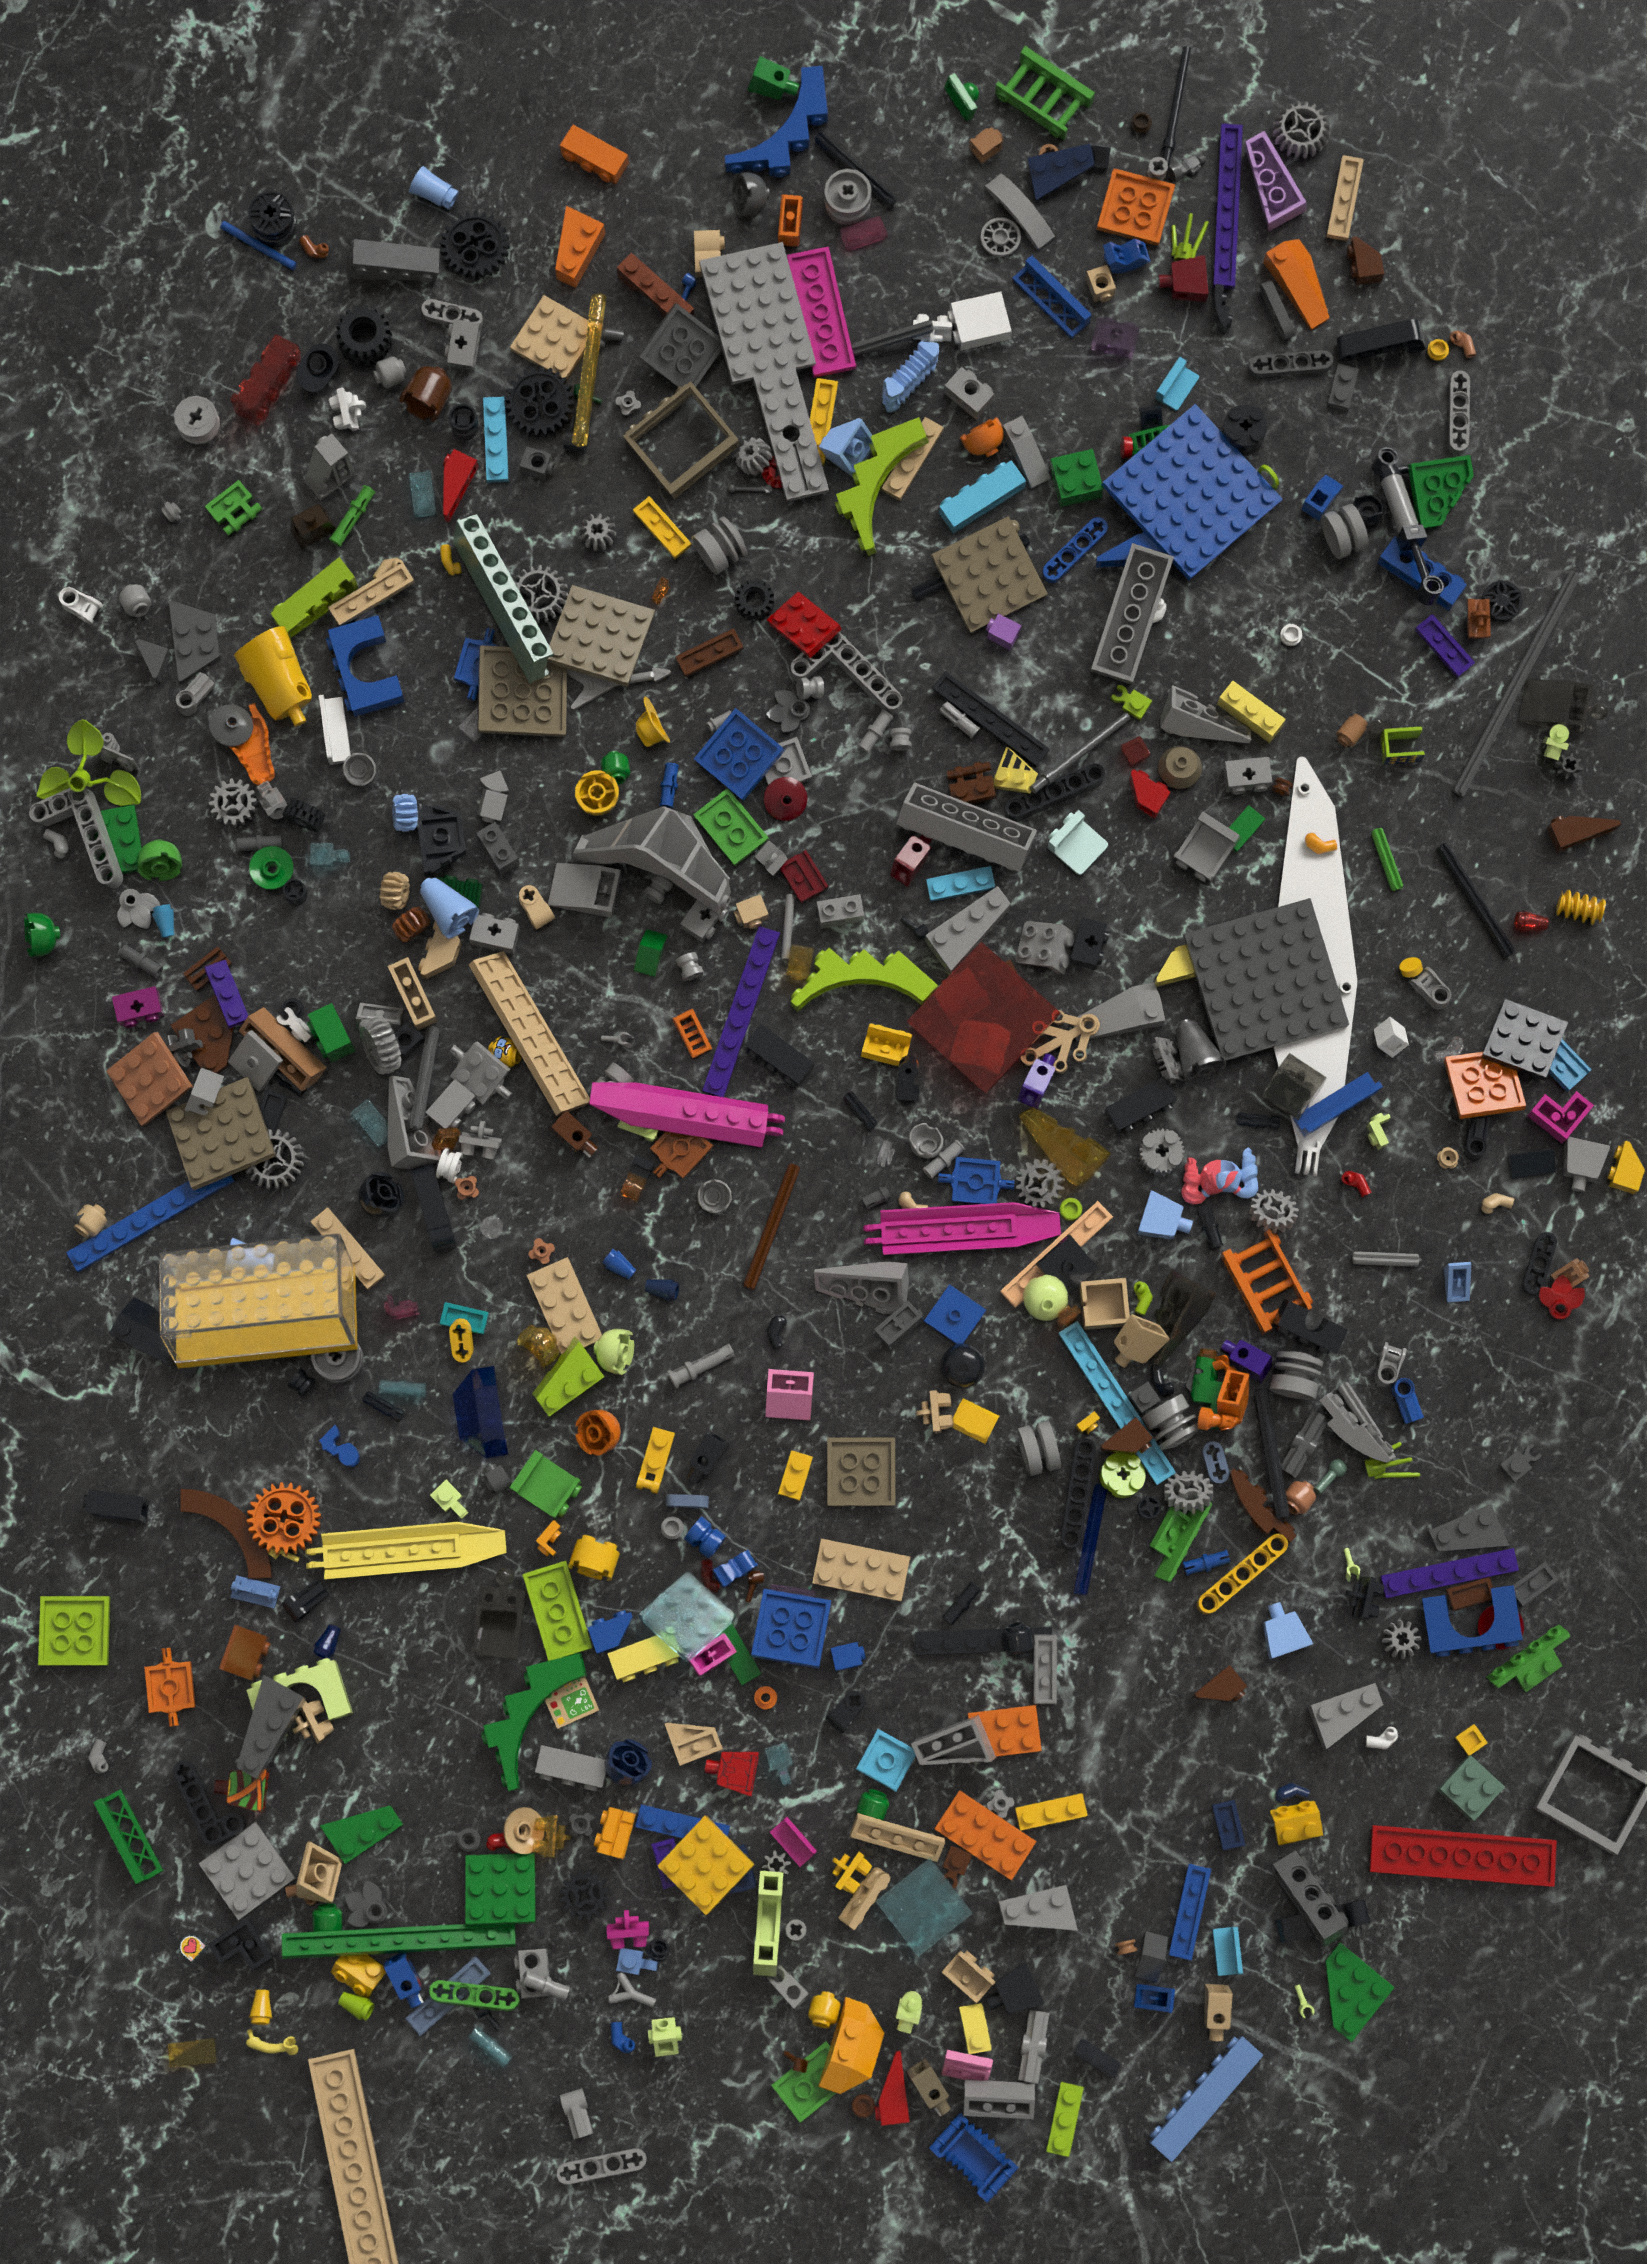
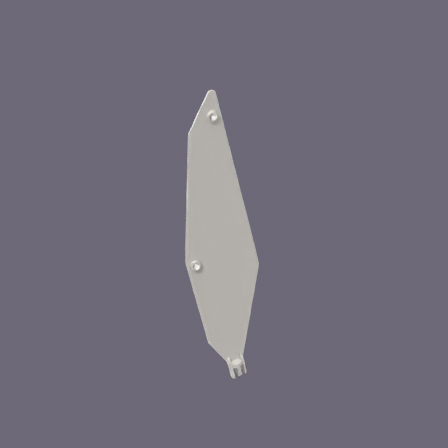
M1299 757L1296 761L1278 907L1311 898L1349 1021V1025L1346 1027L1274 1047L1298 1145L1295 1173H1300L1302 1156L1304 1155L1303 1175H1308L1311 1158L1314 1156L1311 1175L1317 1176L1320 1149L1337 1118L1305 1138L1292 1119L1345 1086L1357 990V974L1335 806L1307 759ZM1301 787H1306L1308 791L1303 792ZM1308 833H1315L1323 842L1335 839L1337 850L1316 854L1307 847L1305 836ZM1347 985L1349 991L1343 990L1342 986Z

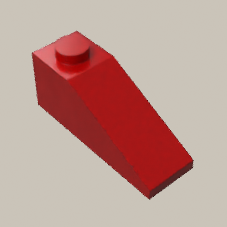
M453 449L451 455L447 454L443 462V515L448 523L478 469L476 459Z
M900 2050L895 2051L878 2100L879 2106L875 2107L876 2121H881L882 2126L909 2122Z

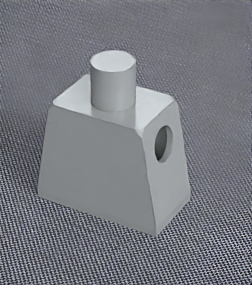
M1568 1137L1564 1141L1563 1176L1573 1178L1571 1188L1573 1191L1585 1192L1586 1182H1595L1598 1179L1610 1149L1609 1145Z

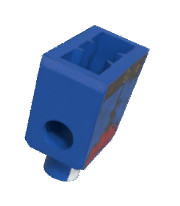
M399 1953L385 1960L384 1969L399 1999L406 1998L411 2008L423 2003L419 1993L422 1989V1984L408 1953ZM408 1980L411 1984L405 1986L402 1982Z

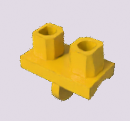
M860 1852L857 1853L849 1866H846V1863L851 1857L847 1854H844L840 1861L834 1857L832 1862L837 1866L832 1873L838 1876L842 1869L845 1870L835 1887L854 1894L860 1885L850 1877L856 1869L866 1877L873 1866L863 1858L864 1855Z

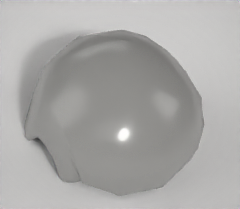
M353 753L345 759L343 775L349 783L356 786H365L376 775V764L365 753Z
M921 1123L914 1126L910 1131L909 1144L911 1150L917 1156L927 1159L939 1155L943 1149L944 1139L938 1128H932L927 1123Z
M715 1179L704 1182L700 1186L697 1198L703 1210L710 1213H719L728 1208L732 1200V1194L726 1183Z

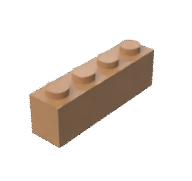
M264 1007L249 1015L239 1030L244 1036L247 1032L253 1030L282 1058L283 1061L278 1069L301 1091L316 1083L327 1068Z

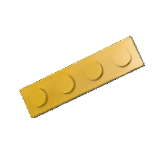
M817 378L810 423L821 463L824 466L826 456L819 446L831 428L838 381Z

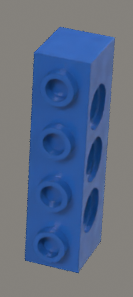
M1394 536L1377 563L1418 590L1422 579L1412 551H1400L1396 540L1397 537ZM1421 551L1429 575L1439 577L1446 584L1436 603L1450 611L1464 592L1467 584L1464 583L1460 576L1452 575L1446 571V568L1441 563H1434L1428 559L1427 554ZM1400 557L1409 558L1410 563H1403Z

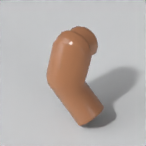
M1458 330L1451 332L1450 340L1455 345L1464 349L1466 358L1476 356L1470 335Z

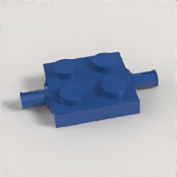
M486 628L484 640L465 638L454 681L470 686L466 698L470 700L472 696V701L476 700L478 692L479 647L497 646L492 643L495 633L494 629H491L490 632V628Z
M956 1157L955 1169L952 1175L941 1173L938 1175V1182L951 1183L953 1190L952 1202L995 1204L997 1203V1195L1000 1188L1014 1190V1180H1001V1161Z

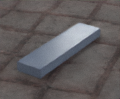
M475 1956L448 1981L479 1985L491 1973ZM441 1986L435 1993L438 1998L442 1994H449V1999L453 2000L452 1992L454 1987H450V1992L444 1991L443 1986ZM462 1988L457 1991L456 1997L462 2000L469 1994V1991ZM429 1997L405 2019L418 2035L422 2036L455 2005L436 2003Z

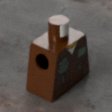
M567 1110L549 1128L552 1134L575 1153L580 1149L590 1158L598 1149L589 1140L592 1134ZM573 1133L580 1135V1141H575L572 1138Z

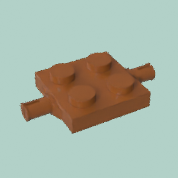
M665 1132L650 1148L661 1161V1164L653 1171V1174L660 1178L669 1169L684 1179L713 1148V1145L702 1137Z

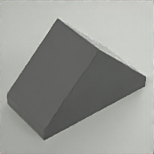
M141 639L136 640L135 642L156 685L160 684L171 657L169 649Z
M1145 1932L1135 1977L1158 1983L1165 1962L1168 1937Z

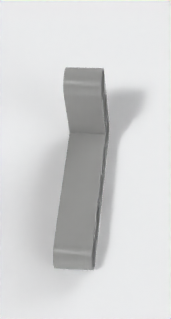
M840 632L833 637L838 641L835 645L826 643L818 651L822 655L820 659L809 658L802 652L791 663V677L797 682V679L801 677L809 679L832 658L882 710L887 711L891 715H896L902 708L901 694ZM844 653H850L853 658L844 660L841 656ZM801 666L806 671L803 674H798L795 672V669ZM863 668L866 669L868 673L864 676H861L857 674L856 671L858 669ZM880 684L883 689L875 691L872 689V685ZM889 699H895L898 704L892 707L886 702Z
M68 788L31 806L29 811L30 818L46 827L75 815L97 880L109 888H117L122 884L123 874L97 800L92 791L85 788L81 792H75ZM84 793L83 800L79 801L80 795ZM65 802L64 808L60 810L61 803ZM45 810V816L40 819L41 813ZM91 813V818L86 821V816ZM98 832V838L93 841V836ZM105 852V858L100 861L101 854ZM112 872V878L107 881L108 874Z

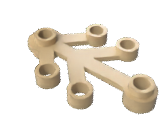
M1060 1010L1055 1011L1052 1014V1020L1055 1024L1067 1023L1076 1026L1069 1031L1045 1025L1041 1021L1035 1022L1032 1029L1036 1035L1046 1034L1057 1038L1037 1049L1031 1047L1024 1049L1021 1053L1022 1062L1026 1066L1032 1067L1035 1059H1039L1044 1053H1049L1061 1046L1058 1059L1054 1062L1056 1072L1064 1073L1068 1068L1066 1061L1072 1041L1080 1035L1079 1045L1074 1050L1073 1057L1077 1062H1084L1087 1059L1086 1049L1089 1038L1095 1035L1100 1028V1022L1095 1015L1085 1014L1078 1018L1064 1014ZM1057 1014L1063 1015L1061 1021L1055 1020ZM1091 1022L1093 1026L1090 1029H1086L1085 1024ZM1038 1025L1043 1026L1041 1032L1035 1030ZM1078 1052H1083L1084 1056L1083 1058L1078 1059L1076 1057V1054ZM1034 1055L1035 1058L1029 1062L1027 1061V1056ZM1064 1063L1065 1066L1059 1070L1057 1069V1064Z

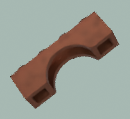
M630 253L617 266L618 278L632 291H638L646 296L658 308L663 317L667 315L674 303H677L695 317L694 308L634 254Z

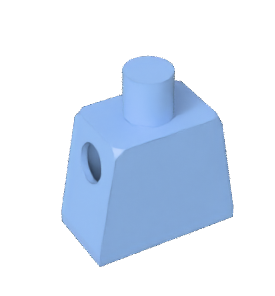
M1151 1191L1137 1234L1173 1239L1176 1230L1189 1234L1193 1221L1181 1217L1183 1206L1155 1191Z
M1281 1602L1267 1606L1272 1619L1263 1623L1269 1659L1313 1644L1295 1611L1285 1614Z

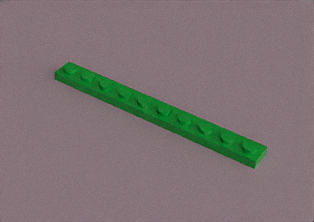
M456 1924L282 1934V1959L515 1947V1924L483 1926Z

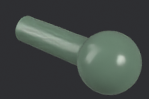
M1340 1459L1333 1460L1329 1465V1472L1314 1487V1491L1320 1495L1336 1477L1343 1476L1347 1471L1346 1463Z

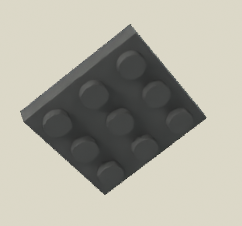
M674 303L637 357L676 387H682L690 381L696 387L722 351V346L717 334L677 303Z

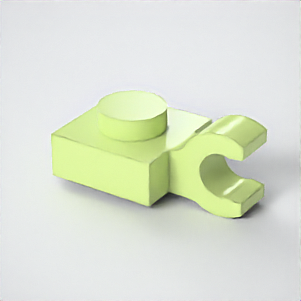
M447 1480L430 1494L445 1512L452 1508L461 1519L468 1514L467 1510L458 1502L463 1496Z

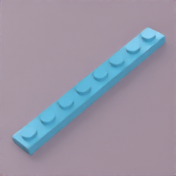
M1076 1321L1060 1331L1058 1335L1119 1429L1136 1417L1149 1432L1079 1322ZM1153 1438L1149 1442L1152 1446L1142 1454L1138 1451L1136 1455L1140 1458L1141 1463L1157 1486L1176 1472Z

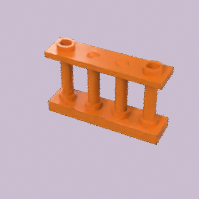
M1271 1229L1265 1231V1240L1238 1254L1236 1252L1232 1253L1231 1249H1229L1220 1256L1262 1335L1272 1330V1322L1279 1310L1278 1308L1270 1313H1264L1261 1307L1262 1301L1292 1287L1298 1299L1292 1301L1293 1303L1309 1311L1312 1309L1311 1304H1313L1310 1294L1307 1291L1304 1293L1279 1246L1281 1241L1277 1233H1272ZM1271 1247L1277 1259L1250 1273H1243L1239 1266L1242 1264V1261ZM1282 1267L1287 1277L1286 1280L1260 1293L1253 1292L1250 1286L1252 1281Z

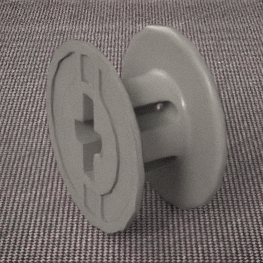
M191 396L182 400L176 407L174 413L175 424L181 437L187 442L205 444L218 434L220 419L213 403L207 398Z

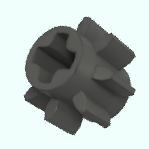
M1573 753L1569 757H1565L1562 754L1560 756L1561 762H1556L1554 767L1558 768L1556 776H1562L1564 782L1570 777L1576 780V773H1581L1583 768L1578 767L1581 759L1574 758ZM1565 765H1566L1567 767H1568V766H1571L1572 769H1570V768L1566 769V768H1565Z

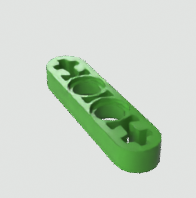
M438 1980L433 1982L429 1989L431 1999L440 2004L509 2012L515 2010L520 2003L518 1993L510 1988ZM439 1986H443L444 1991L450 1992V1987H454L452 1992L453 2000L449 1999V1994H442L438 1998L434 1990H438ZM462 1988L467 1989L470 1993L469 1998L465 2001H461L456 1997L457 1991ZM484 1991H488L493 1995L491 2002L486 2004L482 2003L479 1999L480 1994ZM496 1992L500 1993V1998H507L508 1994H511L515 2002H511L510 2006H507L506 2001L499 2000V2005H495L497 2000Z

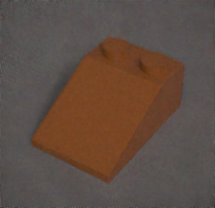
M234 1625L219 1669L254 1681L255 1677L259 1678L263 1669V1665L260 1664L263 1655L267 1656L271 1643L268 1642L269 1637Z

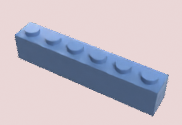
M1234 2036L1226 2045L1228 2050L1223 2056L1220 2054L1216 2056L1210 2064L1213 2068L1207 2074L1203 2072L1195 2081L1198 2084L1192 2092L1187 2090L1180 2099L1183 2103L1177 2110L1173 2107L1165 2116L1167 2120L1162 2127L1158 2125L1150 2133L1149 2136L1152 2139L1149 2142L1169 2161L1173 2162L1262 2058L1263 2054L1243 2036L1238 2038Z

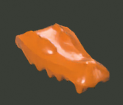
M253 703L249 705L253 721L252 734L244 744L230 747V749L247 770L253 784L260 785L266 781L270 782L273 780L275 771L271 761L268 728L256 704Z

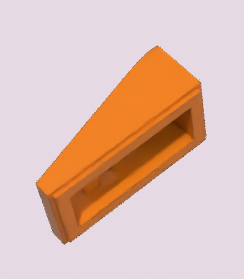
M693 1009L671 1018L691 1058L712 1049ZM690 1017L692 1021L682 1026L680 1022ZM695 1025V1030L685 1034V1029ZM699 1033V1038L689 1042V1037ZM703 1041V1046L693 1050V1045Z

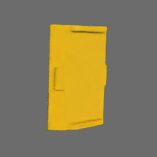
M963 1398L953 1417V1429L986 1444L999 1415Z

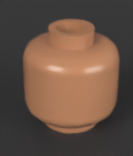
M1294 1481L1287 1488L1286 1496L1291 1514H1305L1315 1502L1316 1495L1310 1483Z

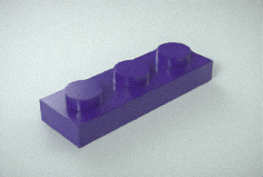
M1433 614L1415 628L1420 637L1457 678L1475 664L1472 658Z
M226 960L206 966L204 970L228 1029L243 1024L248 1017V1013Z

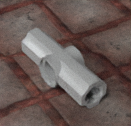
M1029 2010L1026 2034L1023 2035L1021 2046L1022 2058L1018 2080L1038 2083L1041 2062L1044 2059L1047 2038L1045 2037L1049 2013Z

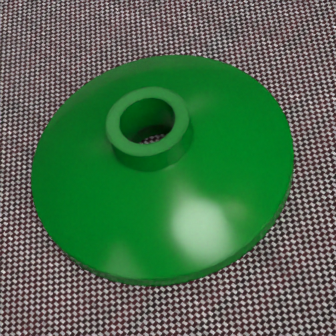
M268 846L258 850L251 858L249 864L252 880L261 888L268 890L283 887L291 879L294 870L290 855L282 848ZM270 867H276L274 873L268 872Z

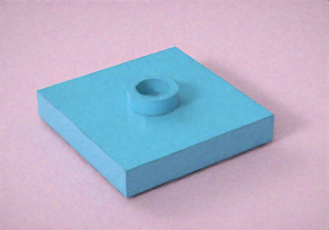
M878 1729L856 1770L896 1792L916 1755L912 1747Z

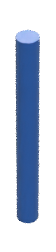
M223 221L220 228L289 269L294 270L297 263L228 222Z

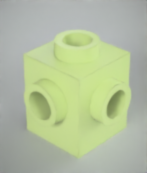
M675 2017L652 2020V2030H648L649 2044H654L655 2057L679 2054L678 2041L682 2040L681 2026L676 2027Z

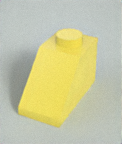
M1186 945L1178 946L1171 952L1156 978V987L1196 977Z
M982 2003L959 2007L968 2054L992 2050Z

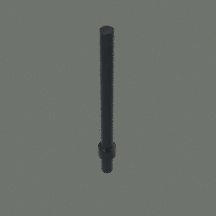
M1184 46L1182 50L1167 136L1162 146L1164 150L1163 158L1167 161L1168 166H1170L1172 152L1175 151L1176 146L1175 134L1191 53V47Z

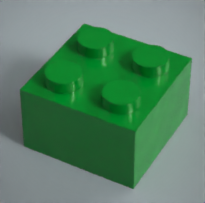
M1093 449L1051 458L1049 468L1060 507L1102 498L1104 488L1101 485L1102 481Z
M332 1003L308 1014L310 1021L307 1022V1025L314 1038L319 1037L320 1040L316 1043L324 1059L328 1057L332 1063L355 1052Z

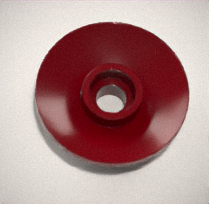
M780 777L773 780L767 786L764 793L766 810L778 820L788 821L797 818L803 813L807 805L808 798L805 787L792 777ZM790 796V802L787 804L783 803V798Z

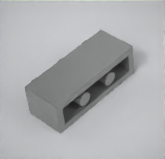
M543 1745L540 1748L535 1773L540 1774V1779L553 1781V1777L562 1779V1784L575 1786L576 1782L585 1784L584 1789L596 1792L598 1787H604L607 1774L604 1759Z
M965 2080L964 2116L1034 2119L1035 2083Z

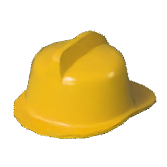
M645 696L643 700L646 711L639 717L636 723L638 736L647 747L663 740L670 743V739L662 728L654 706Z

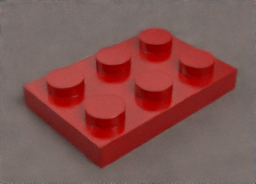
M799 591L767 619L771 627L809 658L842 630L835 620Z

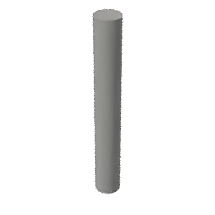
M786 894L781 960H790L795 895Z

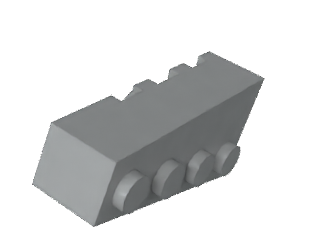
M998 886L925 936L926 944L949 976L956 971L959 965L965 961L975 947L981 943L983 938L1010 910L1011 903Z

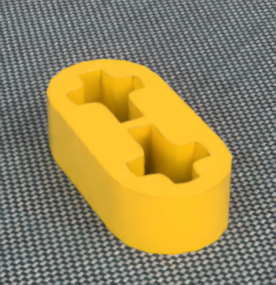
M459 1318L453 1321L449 1328L451 1350L456 1361L467 1362L474 1352L472 1330L467 1320ZM458 1325L465 1329L462 1333V1338H460V1332L455 1330ZM461 1343H463L464 1350H468L465 1356H462V1352H458Z

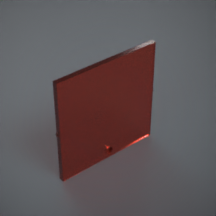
M980 942L951 975L942 981V984L910 1017L907 1023L987 1094L1017 1060L1026 1054L1030 1046L1057 1019L1061 1012L985 944Z

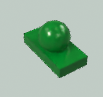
M954 73L948 76L944 89L963 118L968 121L973 118L977 109L974 102L979 97V89L970 82L962 85Z

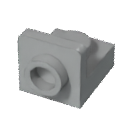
M767 841L755 854V858L772 875L788 860L786 855L771 841Z

